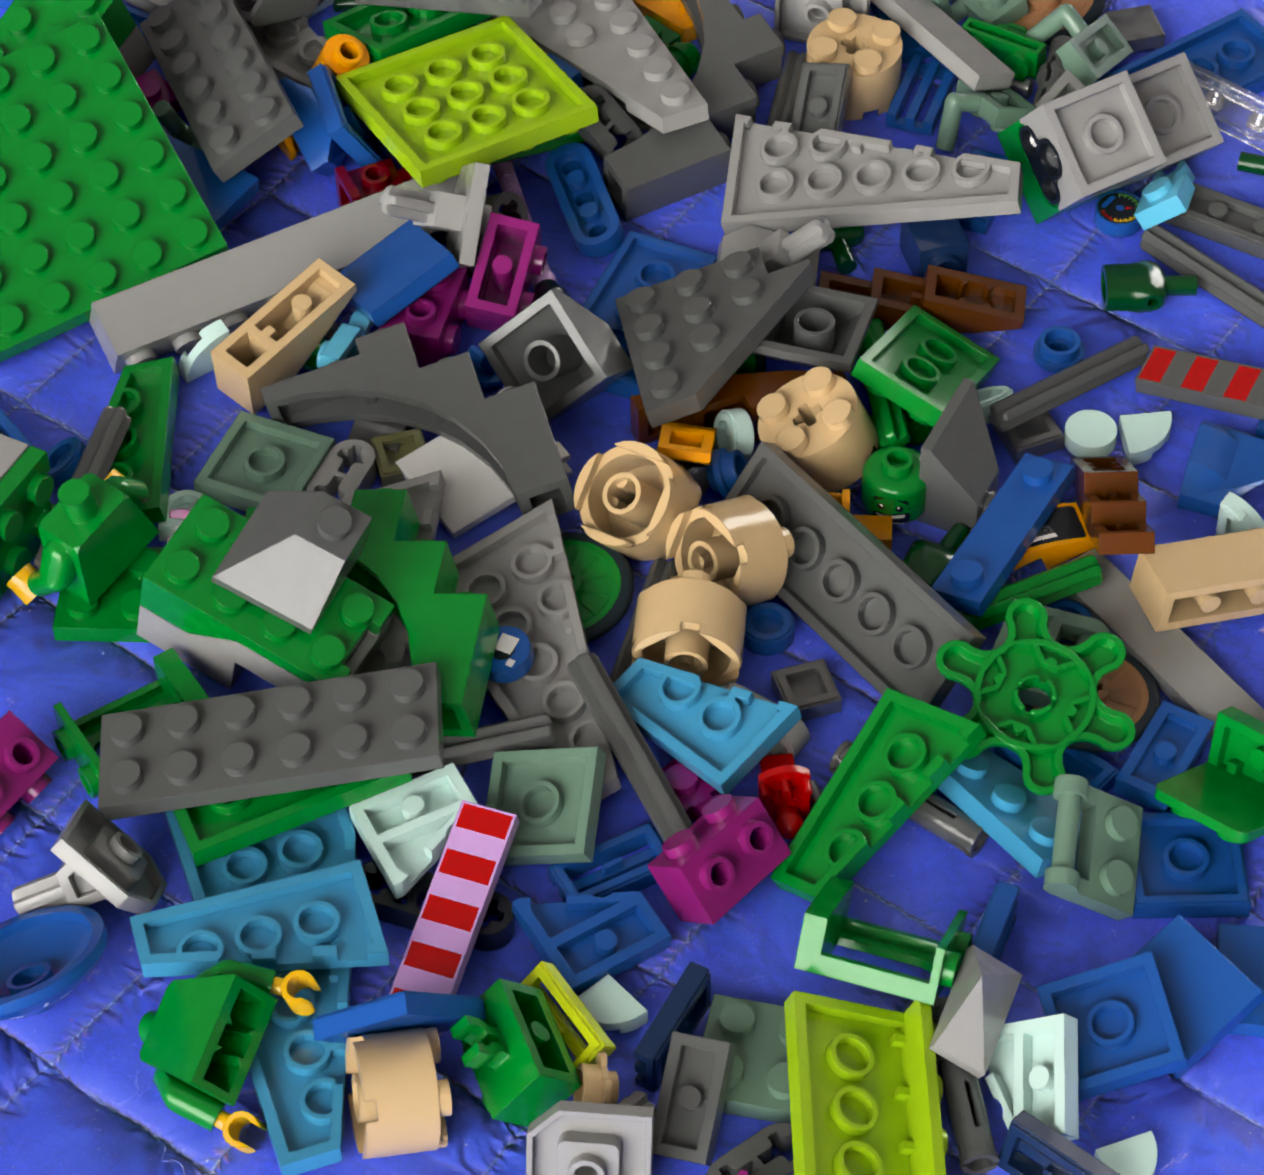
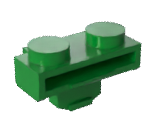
M970 16L961 26L1015 73L1013 79L1023 82L1028 77L1036 79L1039 67L1046 61L1047 44L1026 37L1027 28L1011 22L996 26Z

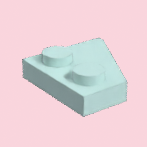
M454 763L445 765L444 768L433 770L412 779L413 781L349 806L353 825L396 899L405 896L441 857L462 800L477 804Z
M1062 1013L1004 1024L987 1069L989 1075L984 1079L993 1098L998 1100L1002 1106V1118L1007 1129H1009L1012 1119L1025 1110L1068 1140L1079 1139L1078 1019Z

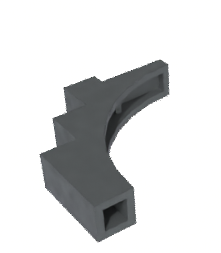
M680 0L693 21L700 45L701 58L692 83L708 104L709 120L665 134L652 128L636 141L604 156L603 181L613 205L625 222L726 183L731 152L729 139L733 137L735 115L751 116L753 123H755L756 108L760 103L756 87L779 78L782 56L785 55V44L781 34L776 29H771L761 14L744 19L739 6L731 4L729 0Z
M404 322L388 328H381L373 333L356 338L355 342L359 355L334 361L327 366L294 377H287L277 383L261 388L265 405L272 420L303 428L320 423L358 419L393 422L430 431L464 447L489 466L513 494L522 515L551 498L557 515L575 510L574 495L535 381L519 387L508 388L499 394L485 398L469 351L453 357L440 359L436 363L420 368Z

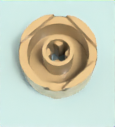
M836 8L828 14V19L819 23L810 32L807 39L806 62L850 64L853 75L845 120L863 119L864 112L877 109L878 115L888 111L901 82L903 43L900 36V26L890 20H882L865 14H856L849 8Z
M819 366L810 369L804 376L793 379L775 393L764 396L757 405L756 411L759 416L758 435L760 440L774 443L828 493L840 491L861 478L863 465L868 456H870L873 447L878 448L879 439L876 427L854 388L844 378L832 374L831 370L827 367Z
M621 441L615 443L616 447L604 454L596 453L582 468L574 489L575 509L579 511L583 523L581 526L585 533L593 540L622 553L630 559L652 561L662 558L667 560L665 547L671 524L679 514L699 507L702 495L699 484L693 480L690 473L682 465L641 442Z
M742 495L695 507L679 514L671 524L665 547L666 559L674 558L678 574L671 577V579L679 578V575L686 570L696 569L704 571L710 575L712 582L732 591L747 607L775 598L784 584L788 569V558L793 555L795 548L790 531L785 527H780L772 512L751 495Z
M696 569L683 571L679 578L664 580L640 592L637 597L631 647V665L641 657L700 675L703 682L719 687L726 683H736L743 658L747 616L746 604L729 589L712 582L708 573Z
M419 1027L347 1037L345 1068L346 1074H352V1093L348 1094V1103L354 1139L359 1154L363 1153L362 1159L427 1152L447 1147L448 1135L445 1117L452 1115V1098L448 1080H437L435 1064L441 1061L440 1039L436 1027Z

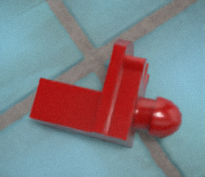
M792 753L764 756L759 762L758 797L781 836L789 840L794 839L809 815L810 795L813 793L809 768L795 765Z

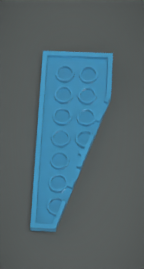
M346 807L198 867L194 862L173 811L164 812L193 901L357 860L356 832ZM352 968L304 970L314 977L321 988V991H314L309 988L302 989L295 996V998H303L313 1004L316 1010L309 1016L295 1014L283 997L271 995L278 999L248 1072L282 1175H298L343 1160L347 1076L345 1068L346 1043L315 1041L312 1020L316 1019V1016L350 1007ZM295 970L277 971L276 977L284 978Z

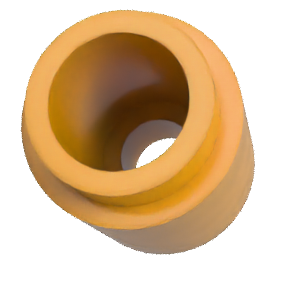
M348 34L334 35L327 40L311 69L321 63L338 76L368 65L370 63L369 52L366 46L354 36Z

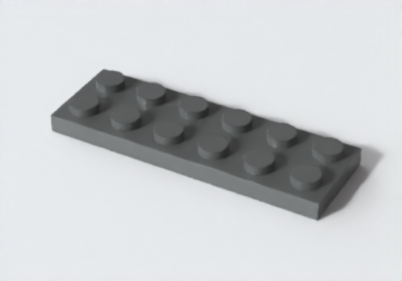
M172 0L167 5H162L153 10L148 18L139 24L212 170L223 183L304 126L235 0Z
M761 441L724 500L742 495H751L772 512L780 527L787 528L792 534L795 547L794 553L788 558L787 575L782 588L776 595L881 695L884 694L887 688H890L939 708L956 683L946 679L937 669L935 661L937 651L943 644L952 640L965 641L979 649L986 637L774 443Z
M436 662L102 715L98 809L104 821L444 768L441 675Z

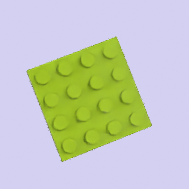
M509 16L495 18L335 76L337 93L351 106L357 116L422 188L443 183L448 178L459 175L464 165L474 162L491 164L493 161L520 151L530 150L536 145L563 135L573 134L581 128L599 122L597 105Z

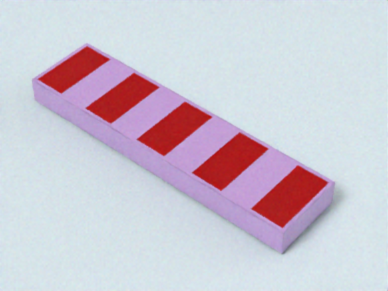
M462 800L389 995L401 991L456 995L520 823L516 814Z

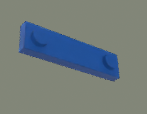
M1025 453L931 588L955 610L982 617L1074 482V465Z

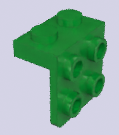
M1233 706L1219 711L1208 762L1158 783L1154 794L1155 799L1171 807L1172 812L1176 815L1193 819L1216 831L1217 835L1227 842L1244 844L1263 836L1264 722Z

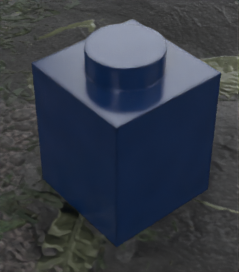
M958 219L901 223L900 249L913 276L924 278L928 264L966 273L969 241Z

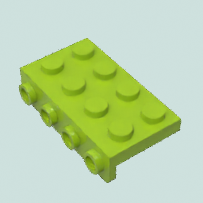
M794 990L784 1002L794 1175H946L945 1156L948 1148L947 1132L942 1129L940 1110L943 1081L941 1076L937 1075L936 1054L928 1049L937 1027L936 1023L932 1020L931 1005L914 1000L903 1013Z

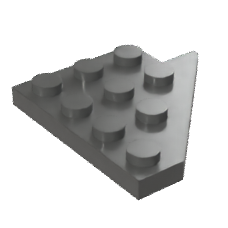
M757 247L746 252H734L721 261L699 269L685 270L672 279L650 287H638L627 295L615 299L645 413L652 428L704 409L816 280L809 259L768 273L760 249Z

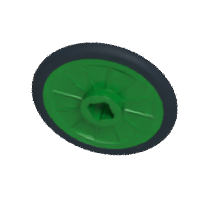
M562 533L587 643H590L612 630L627 612L634 592L633 572L622 553L593 540L587 534Z

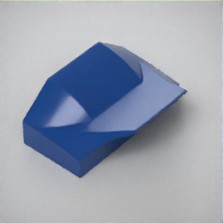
M282 78L279 81L304 125L292 135L311 172L327 177L334 175V168L343 165L347 153L328 135L313 89Z
M1204 420L1199 426L1187 462L1177 508L1218 517L1220 503L1229 491L1242 497L1253 488L1264 484V439L1228 426Z

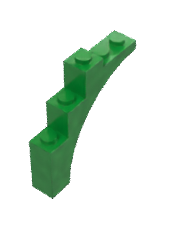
M407 489L355 490L351 506L372 517V522L365 549L347 578L363 585L371 592L395 605L393 613L408 632L411 666L436 662L441 675L443 736L476 737L500 626L487 594H475L472 592H459L455 594L460 574L447 541H434L430 539L416 541L420 521ZM248 507L245 518L249 520L257 507Z

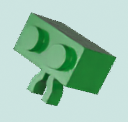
M499 978L479 997L484 1002L486 1020L482 1021L479 1018L464 1015L450 1031L453 1039L461 1040L463 1055L461 1059L465 1067L473 1069L483 1094V1104L491 1114L492 1119L528 1127L532 1121L560 1100L566 1101L582 1086V1083L542 989Z

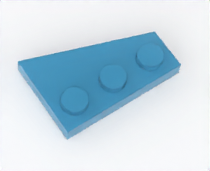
M641 657L613 683L641 734L722 795L729 794L802 718L799 706L781 700L777 705L755 698L752 691L735 686L731 690L703 682L700 675Z

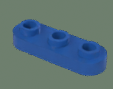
M568 143L559 146L547 157L545 169L579 251L587 257L599 258L607 256L620 247L625 233L593 155L587 146L580 143Z

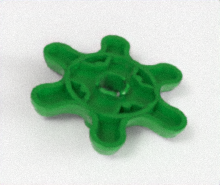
M1021 598L1012 602L1006 610L1005 622L1008 628V637L999 648L980 650L965 641L952 640L939 648L935 661L937 669L942 676L949 681L966 687L971 692L973 706L969 713L963 717L979 723L987 734L964 760L975 758L984 750L992 747H1003L1012 750L1021 758L1024 785L1038 796H1047L1053 794L1055 777L1066 774L1063 766V754L1070 745L1074 743H1090L1108 752H1119L1128 748L1134 741L1136 729L1132 719L1121 711L1105 706L1097 693V685L1101 678L1122 666L1126 657V648L1122 640L1108 632L1094 634L1085 642L1076 646L1062 645L1055 641L1048 632V615L1045 607L1032 598ZM1033 687L1043 690L1048 695L1050 704L1042 709H1031L1030 712L1025 710L1026 706L1022 704L1018 696L1021 691Z

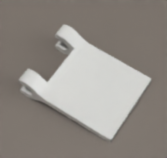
M513 386L505 387L504 389L500 390L497 394ZM441 435L395 462L403 472L406 480L441 470L446 486L439 521L453 539L516 502L513 494L489 466L464 447ZM558 441L556 445L569 478L573 472L566 462L571 459V455Z

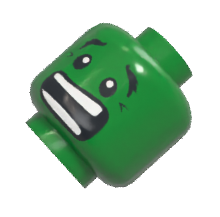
M888 446L878 449L868 456L862 468L861 501L868 514L892 516V524H904L917 519L924 513L926 484L919 478V452L904 446Z

